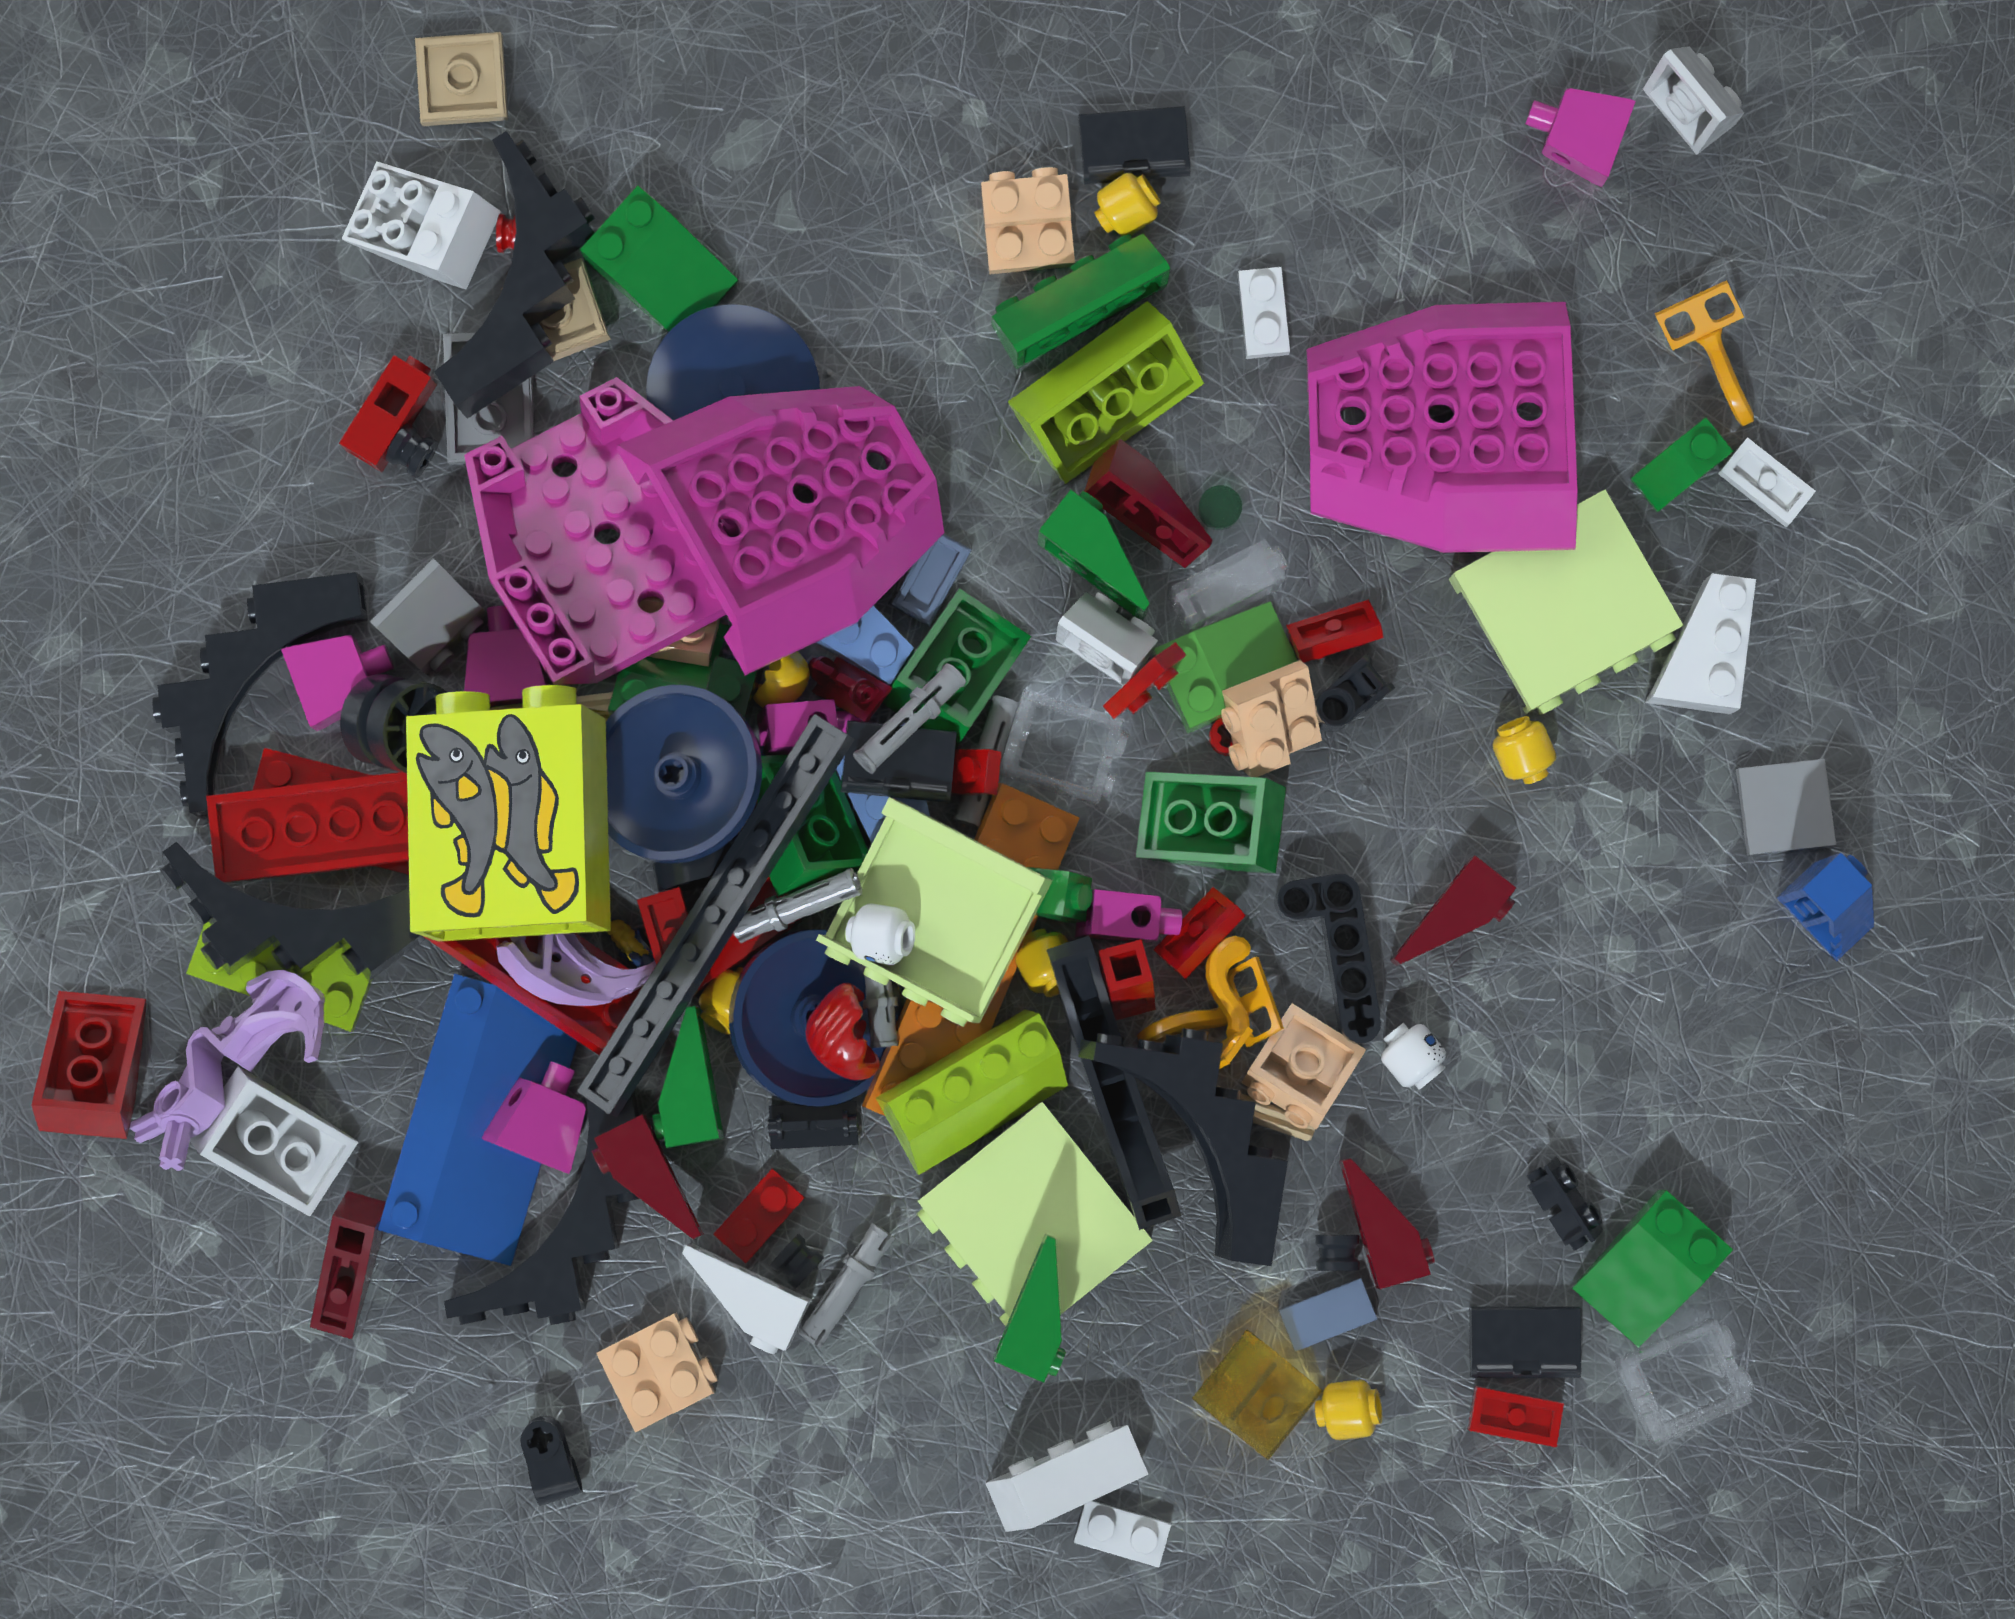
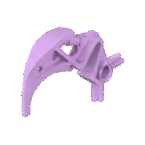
M575 933L539 935L537 954L529 951L525 943V936L510 937L512 942L504 941L497 946L500 964L518 985L543 1000L557 1004L594 1006L610 1003L612 1000L632 993L644 986L656 967L655 961L636 969L626 970L607 965L591 955L578 941ZM552 955L560 959V962L552 961ZM582 976L588 977L589 980H590V983H588V984L583 983V982L581 981V977H582Z
M286 970L269 971L248 981L246 990L252 998L253 1005L236 1018L232 1016L226 1017L220 1027L213 1028L212 1030L207 1027H200L194 1031L187 1043V1066L179 1082L173 1081L166 1085L157 1096L153 1111L131 1122L130 1129L136 1132L134 1139L142 1143L165 1132L159 1160H161L160 1167L165 1170L171 1167L177 1171L182 1170L190 1138L208 1129L225 1107L221 1061L224 1056H227L251 1072L269 1047L279 1037L288 1032L299 1031L305 1036L306 1049L304 1061L310 1063L318 1059L324 1028L325 997L322 991L298 975Z

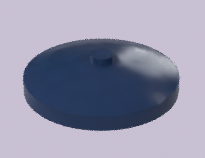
M728 304L709 307L691 314L670 330L653 355L647 375L646 395L647 401L674 421L729 396L820 389L818 370L809 348L789 324L770 312L756 307Z
M666 685L649 689L634 696L622 704L606 721L608 835L611 839L629 852L644 859L661 863H683L712 854L738 834L752 814L759 796L762 782V759L753 730L736 708L716 694L702 688L689 685Z
M819 929L801 930L783 935L760 949L740 973L729 1007L731 1041L735 1053L748 1075L770 1094L782 1100L806 1106H830L850 1100L869 1089L874 1078L873 1075L865 1080H850L835 1074L818 1061L807 1043L805 1030L808 1019L822 999L835 987L842 983H851L864 993V1000H866L863 965L852 959L846 965L826 955L825 951L828 946L816 941L819 934L826 935L828 930ZM891 980L893 997L898 999V1006H894L896 1025L903 1006L897 983ZM862 1000L859 1004L862 1007L863 1015L858 1021H866L867 1025L863 1038L870 1047L868 1011L863 1009ZM886 1047L872 1048L877 1054L879 1061H881Z

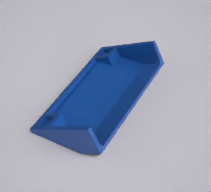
M454 974L378 1230L512 1266L542 1164L482 1139V1136L519 1078L541 1085L551 1061L570 1069L578 1041L497 986Z

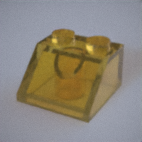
M1247 1329L1239 1340L1233 1344L1230 1351L1211 1375L1203 1382L1192 1399L1269 1460L1323 1390Z

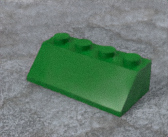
M1144 233L1135 238H1132L1131 234L1120 237L1108 246L1110 250L1108 253L1097 259L1093 255L1086 256L1070 267L1072 272L1058 280L1055 275L1050 276L1033 287L1035 293L1022 300L1014 296L995 308L997 313L991 316V325L1016 370L1167 287L1171 268Z

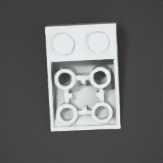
M376 161L342 240L432 279L466 290L501 211L474 191Z

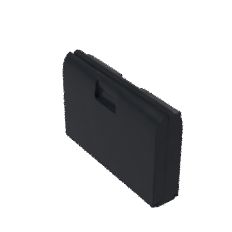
M1185 106L1078 115L1084 185L1111 183L1125 173H1132L1137 178L1143 174L1147 180L1190 176Z
M847 721L845 733L855 740L843 758L840 792L944 803L950 802L957 732L918 728L905 743L896 749L871 774L857 762L853 753L860 749L884 724ZM900 726V727H899L884 743H882L881 745H884L902 726Z
M1469 1306L1470 1378H1581V1308L1579 1306Z

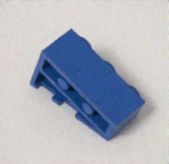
M1838 853L1814 862L1777 897L1836 962L1874 927L1872 884L1865 878L1868 874L1866 868L1852 855L1845 857L1842 853Z

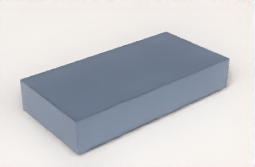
M943 534L913 565L892 606L930 627L972 549Z
M1361 1278L1278 1310L1295 1352L1377 1320Z

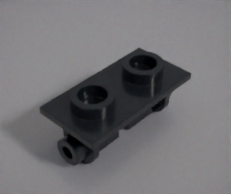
M846 1101L830 1106H806L800 1104L769 1105L768 1131L771 1150L859 1145L857 1101Z
M1557 1156L1544 1166L1547 1173L1544 1172L1542 1167H1539L1526 1175L1530 1181L1527 1186L1543 1211L1556 1204L1561 1208L1562 1211L1550 1217L1549 1220L1565 1246L1570 1244L1573 1251L1588 1243L1585 1235H1587L1592 1243L1604 1231L1600 1226L1602 1218L1592 1202H1585L1576 1188L1578 1187L1576 1175L1567 1164H1561Z

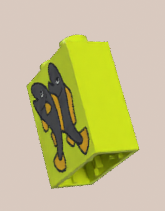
M562 685L528 687L522 690L523 708L490 710V695L486 693L470 691L448 692L436 696V714L406 716L410 932L435 941H455L611 931L606 720L584 705L577 704L576 688Z

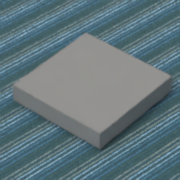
M1825 759L1736 769L1747 856L1836 845Z

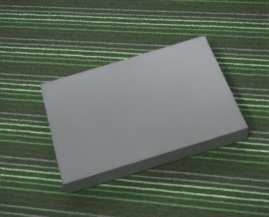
M475 333L443 334L444 363L458 353ZM533 376L468 419L455 406L445 390L447 462L449 465L466 464L464 454L500 436L504 437L510 448L535 437Z

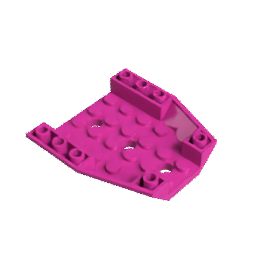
M1566 302L1434 305L1306 350L1310 443V514L1443 553L1576 549L1578 488L1571 325ZM1523 403H1534L1540 408L1542 415L1536 420L1526 421L1518 415L1517 408ZM1435 405H1446L1452 410L1454 416L1448 422L1438 423L1430 418L1428 412ZM1348 407H1358L1365 413L1366 417L1360 424L1349 425L1342 420L1340 414Z
M618 377L580 395L581 413L513 448H510L504 437L500 436L464 454L489 581L554 685L598 683L727 615L652 482L649 480L637 485L616 449L617 445L673 420ZM562 462H569L577 467L575 473L568 477L556 475L553 469ZM730 519L718 521V527L724 535L728 537L739 536V528L734 521ZM604 529H613L620 534L619 539L612 544H602L596 540V536ZM647 597H657L664 603L660 610L653 613L643 611L639 604Z
M861 386L729 396L625 441L616 447L637 485L649 480L652 482L731 621L732 626L724 636V639L745 675L856 624L945 533L935 475L895 406ZM877 453L881 455L886 461L887 468L885 470L872 468L867 462L866 454ZM798 485L807 487L812 492L814 501L812 503L800 502L793 494V487ZM721 519L734 521L739 528V536L728 537L724 535L718 527V521Z

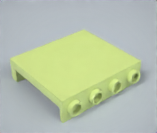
M1606 489L1577 504L1575 550L1491 552L1456 571L1449 578L1456 593L1462 592L1526 705L1523 708L1525 714L1535 709L1538 710L1540 716L1563 704L1560 695L1575 688L1578 695L1601 682L1598 674L1613 667L1616 674L1639 661L1635 655L1639 651L1650 646L1655 653L1676 641L1677 639L1673 633L1683 626Z
M889 797L881 812L886 817L857 872L862 887V895L843 901L826 935L819 934L816 941L828 946L825 954L846 965L852 959L866 966L863 974L874 981L887 986L889 980H892L905 987L902 995L923 1006H926L928 1000L943 1007L940 1015L963 1027L967 1021L980 1023L1053 880L907 804ZM872 903L902 909L906 912L909 921L913 922L915 926L914 946L910 954L903 956L898 963L886 965L858 959L852 951L851 943L847 942V923L866 904Z
M1043 1102L1038 1104L918 1200L923 1209L916 1213L932 1234L940 1229L949 1240L950 1244L944 1249L956 1265L961 1269L968 1264L978 1277L972 1282V1285L987 1303L995 1299L1005 1313L999 1319L1005 1326L1008 1323L1045 1233L1056 1239L1060 1315L1153 1241L1144 1229L1139 1230L1135 1217Z

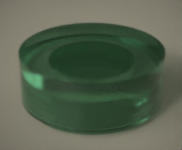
M1217 485L1207 489L1201 496L1198 505L1200 519L1207 527L1214 530L1231 528L1237 523L1242 512L1240 496L1234 489L1224 485Z

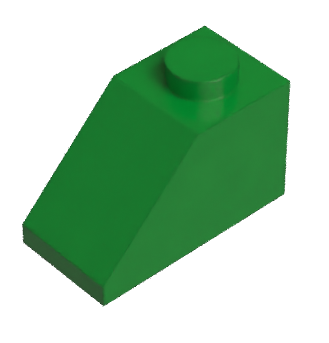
M1704 418L1636 473L1630 480L1658 513L1724 461L1733 450L1709 420Z
M1028 867L1053 880L1035 915L1065 923L1086 922L1087 911L1092 902L1091 877L1069 871Z

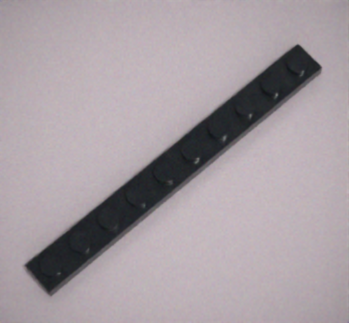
M816 714L813 715L579 1087L578 1093L609 1115L618 1117L854 742V738Z

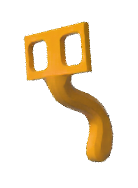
M1728 281L1721 282L1655 313L1672 351L1692 341H1696L1705 348L1736 420L1742 426L1754 422L1753 410L1738 382L1721 339L1723 327L1744 318ZM1720 293H1727L1735 307L1734 311L1717 320L1712 319L1705 307L1706 300ZM1685 311L1690 315L1694 329L1683 336L1673 338L1664 324L1665 320L1679 312Z
M1236 935L1223 939L1209 954L1206 963V981L1209 991L1228 1020L1226 1030L1228 1038L1219 1042L1223 1043L1219 1069L1230 1064L1253 1032L1250 1028V1019L1244 1006L1227 981L1229 969L1234 964L1244 960L1250 954L1251 949L1249 942L1245 938Z
M1253 957L1229 970L1227 981L1244 1006L1248 1016L1265 1006L1272 1023L1268 1031L1257 1037H1254L1251 1033L1245 1043L1246 1047H1251L1283 1030L1284 1027L1259 957ZM1251 966L1257 980V988L1240 997L1234 983V976ZM1220 1007L1188 1011L1162 1018L1150 1024L1137 1035L1138 1041L1142 1039L1163 1043L1166 1034H1180L1183 1028L1199 1030L1228 1025V1020Z

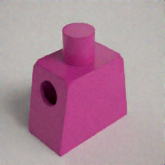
M1569 88L1565 90L1558 108L1534 100L1525 125L1548 133L1542 150V154L1591 183L1602 187L1609 177L1636 101Z
M505 606L487 608L489 632L469 634L464 691L489 694L490 707L521 704L523 689L549 685L545 676V669L520 629H515L514 619Z
M352 635L281 649L309 726L316 731H320L340 720L344 701L358 682L368 676L394 669L391 656L385 644L362 653L357 639Z
M834 700L768 704L757 715L760 746H765L766 756L788 755L814 714L844 733L846 732L848 720L861 722V720L846 711H836Z
M1094 889L1092 890V902L1087 911L1086 922L1076 923L1075 937L1083 938L1089 936L1091 939L1128 942L1142 939L1143 943L1157 941L1159 934H1180L1182 910L1161 907L1160 896ZM1132 911H1135L1138 915L1137 925L1132 922Z
M551 1061L541 1085L519 1078L485 1130L482 1139L569 1174L572 1169L586 1110L584 1103L566 1096L575 1071Z

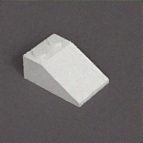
M1690 46L1674 48L1663 55L1643 90L1695 154L1698 155L1737 124L1744 114L1740 108L1742 103L1738 95L1730 87H1723L1714 77V68L1703 54L1698 53L1696 55Z
M1085 592L1058 622L1056 641L1124 686L1141 670L1152 654L1153 649L1156 648L1158 640L1152 637L1155 630L1136 617H1133L1131 621L1125 619L1116 612L1119 606L1105 595L1097 592L1095 597Z
M237 1066L223 1088L225 1107L210 1127L199 1135L192 1137L190 1142L201 1156L304 1214L311 1216L358 1144V1141L277 1088Z
M693 1243L685 1246L682 1254L741 1329L753 1336L750 1344L773 1355L777 1353L778 1348L786 1351L790 1347L812 1299Z

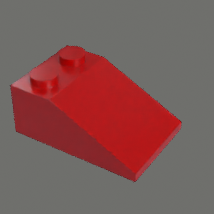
M58 991L31 1104L39 1131L127 1139L136 1100L147 1006L146 999Z

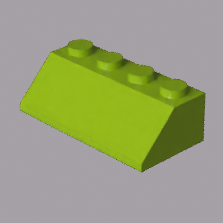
M1147 301L1013 397L1008 403L1030 439L1059 478L1066 484L1093 465L1119 438L1126 441L1201 387L1204 382L1172 323Z
M1025 1009L876 1097V1100L913 1168L920 1175L1068 1086L1060 1051L1039 1013Z

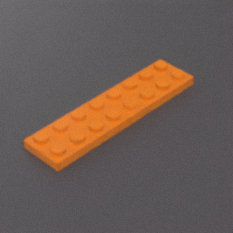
M998 783L997 795L992 796L974 840L1026 867L1058 870L1080 818L1004 783ZM1037 915L1034 916L1025 936L1032 932L1038 919ZM1021 942V944H1020V946H1019L1017 952H1018V951L1020 950V948L1024 945L1023 942ZM1017 952L980 1023L967 1021L964 1027L941 1016L943 1007L928 1000L926 1006H923L907 998L896 1023L899 1046L886 1047L880 1061V1068L874 1075L862 1107L884 1115L876 1097L991 1030L1016 971L1015 958Z

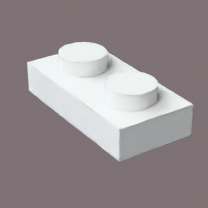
M1274 267L1238 271L1246 359L1289 355L1290 346L1282 268Z
M1748 437L1718 473L1785 527L1793 521L1816 492Z
M1092 1500L1083 1506L1074 1543L1159 1567L1171 1523Z

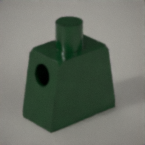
M723 653L716 655L706 690L730 703L742 714L749 724L755 703L753 696L758 690L764 667L745 675L735 656Z

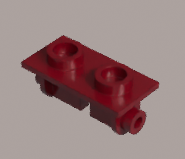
M826 656L815 657L808 664L810 676L817 682L812 692L825 700H834L835 706L863 722L870 720L892 690L891 686L839 657H836L834 662Z

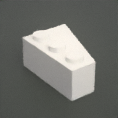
M1712 573L1703 581L1683 622V626L1680 628L1677 640L1667 655L1663 668L1645 703L1732 714L1740 709L1756 579Z
M1110 1421L1086 1431L1088 1439L1076 1444L1073 1443L1072 1439L1061 1442L1047 1449L1048 1456L1037 1461L1033 1457L1019 1461L1008 1467L1009 1473L985 1482L1005 1531L1034 1528L1149 1475L1128 1425L1113 1428Z

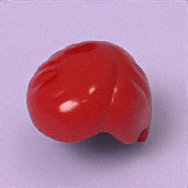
M842 983L831 990L810 1015L805 1030L806 1040L813 1055L830 1071L850 1080H865L877 1072L880 1068V1061L877 1054L867 1045V1041L863 1038L867 1025L866 1021H858L863 1015V1010L859 1003L864 1000V993L851 983Z

